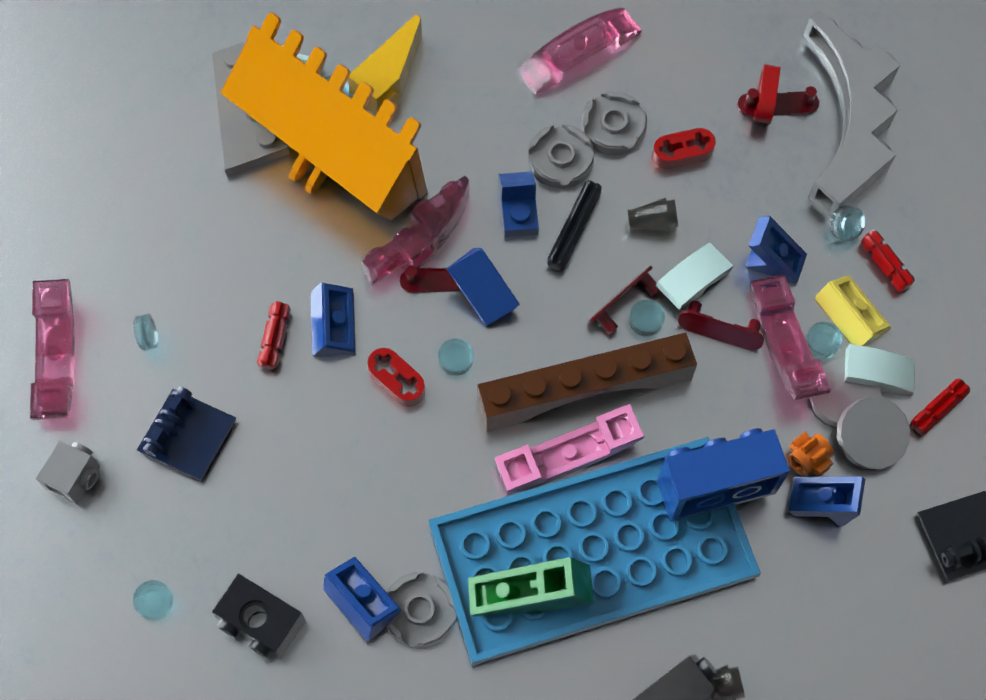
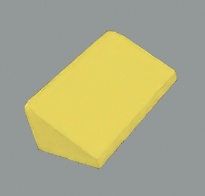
M849 275L828 282L815 296L818 304L850 344L866 346L891 329L888 322Z

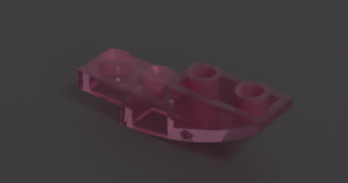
M466 176L457 181L448 182L437 195L429 200L424 199L417 203L412 212H410L411 228L401 229L396 233L392 241L382 248L376 247L365 256V259L362 260L364 276L372 286L399 267L403 271L408 266L420 268L448 240L456 228L469 199V179Z

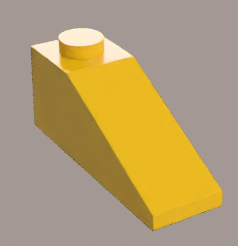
M414 15L349 75L348 84L352 96L361 82H367L373 87L374 92L367 108L375 115L384 100L389 99L395 104L400 100L422 38L420 16Z

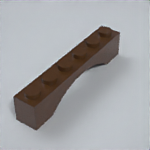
M685 332L477 384V400L486 432L521 424L548 410L590 396L627 389H659L691 381L697 367V362Z

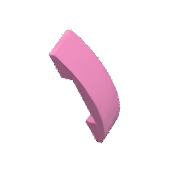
M628 404L596 417V422L531 448L527 444L497 456L494 460L507 492H513L540 485L591 466L642 440L644 434L631 405Z

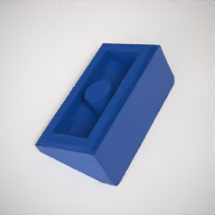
M482 248L471 249L447 268L451 277L486 326L520 305Z
M321 282L311 292L312 355L332 356L355 353L353 288Z
M355 556L324 576L323 590L366 641L374 638L401 612V608Z

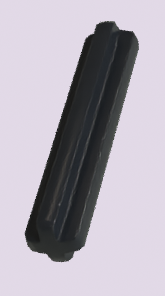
M591 180L584 183L547 258V265L557 271L564 270L599 199L602 190L600 184L594 183Z

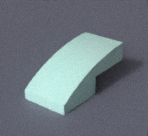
M709 242L663 276L657 282L656 287L680 310L691 303V301L701 297L707 287L728 275L733 265Z
M853 344L847 346L844 382L880 386L881 392L913 396L915 360L877 348Z

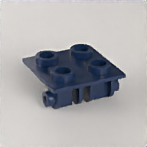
M179 387L178 390L172 389L137 451L201 481L233 426L236 417L191 397V391L184 387Z

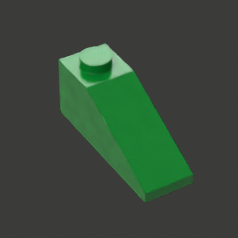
M572 557L468 578L470 616L474 617L561 610L594 603L590 565Z

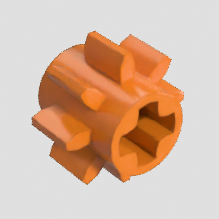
M803 432L789 446L792 453L788 455V461L792 468L802 477H807L810 473L814 477H821L833 465L829 458L834 455V450L828 440L818 433L810 438L806 432Z

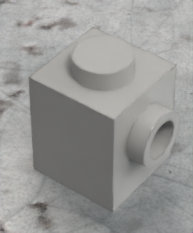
M59 440L37 475L36 480L46 490L77 505L84 492L94 486L100 467L92 457L93 451L78 442H74L70 446Z

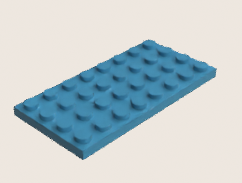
M709 437L428 520L472 666L759 577L761 572L735 505L670 522L657 483L664 459L668 457L671 451L679 448L689 447L691 451L703 448L704 444L710 441ZM572 557L590 565L593 604L561 610L470 616L469 577Z

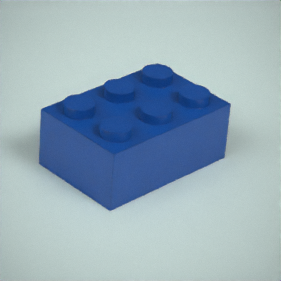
M755 428L742 433L738 439L727 441L726 438H717L705 443L703 448L691 451L689 447H683L671 451L668 457L664 459L657 483L670 522L776 494L789 474L790 469L775 429L763 432L761 428Z

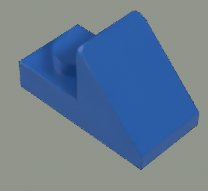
M532 171L498 174L504 237L538 235L536 182Z
M771 216L759 217L748 246L752 250L746 266L751 270L789 283H798L807 253Z
M863 476L794 477L788 511L794 516L829 517L839 526H845L861 513L866 479Z

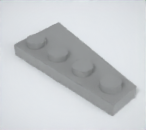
M243 42L212 53L224 169L227 177L290 154L288 145L220 93L244 47Z

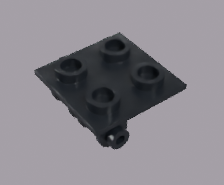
M986 491L917 512L947 582L986 570Z

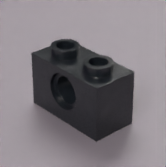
M239 573L212 611L217 620L220 621L217 627L234 639L241 634L251 641L248 647L268 659L270 654L281 659L306 621L302 612ZM253 613H266L267 618L262 626L257 628L248 626V620Z

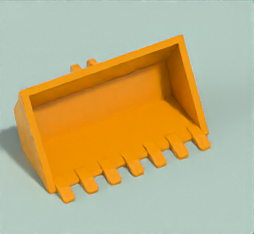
M273 12L268 13L260 29L255 25L252 26L247 35V41L220 93L299 153L289 173L291 180L297 182L305 175L311 163L315 166L304 188L309 194L315 193L325 178L329 176L375 213L390 221L393 220L417 198L421 199L428 193L419 151L413 145L421 128V123L415 118L410 117L406 120L398 134L389 127L397 110L395 103L389 99L384 100L376 116L366 110L374 92L371 85L367 82H361L353 97H349L343 92V89L349 78L350 70L343 64H339L336 66L329 81L319 73L323 68L327 53L320 47H314L305 64L296 57L304 40L303 34L297 30H291L284 45H280L274 38L278 32L281 18Z

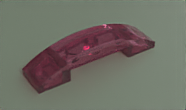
M616 8L599 13L572 26L542 46L517 69V73L533 93L538 95L562 81L563 73L610 45L615 49L639 36L642 30L624 8Z
M785 275L750 281L753 302L758 320L761 322L762 334L776 370L794 400L830 393L831 388L819 359H813L795 315V300Z
M70 280L33 281L32 315L36 319L35 383H31L30 419L69 418L75 362L74 314Z

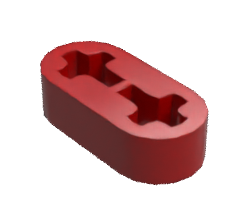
M763 64L758 85L759 96L754 111L755 122L767 124L772 122L781 67Z
M695 128L661 136L655 141L652 160L655 165L662 169H674L707 161L713 154L716 144L715 137L712 132L704 128ZM699 141L701 145H706L705 149L700 150V147L694 145V142ZM663 148H667L669 152H673V156L668 157L667 153H662Z
M379 348L369 355L367 361L369 375L399 404L411 407L416 406L423 400L425 396L424 379L396 352L389 348ZM380 360L386 363L389 360L390 369L394 374L391 375L384 368L377 371V362ZM401 379L408 386L415 383L416 393L412 394L408 391L402 394L403 387L399 380Z

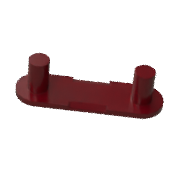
M809 86L805 91L777 93L774 115H801L816 112L819 107L816 88ZM751 88L738 99L737 107L742 114L754 116L759 91Z
M650 265L590 317L588 321L591 323L596 319L608 334L615 331L619 326L607 314L606 310L638 281L652 296L659 291L656 287L657 282L648 273L653 267Z
M408 266L400 276V286L409 293L461 291L447 271V268H416L415 266Z
M691 301L688 310L682 311L678 316V323L683 329L738 347L757 350L762 347L764 342L762 334L759 333L761 326L759 320L751 319L748 327L726 323L714 319L712 316L700 313L702 304L699 301Z

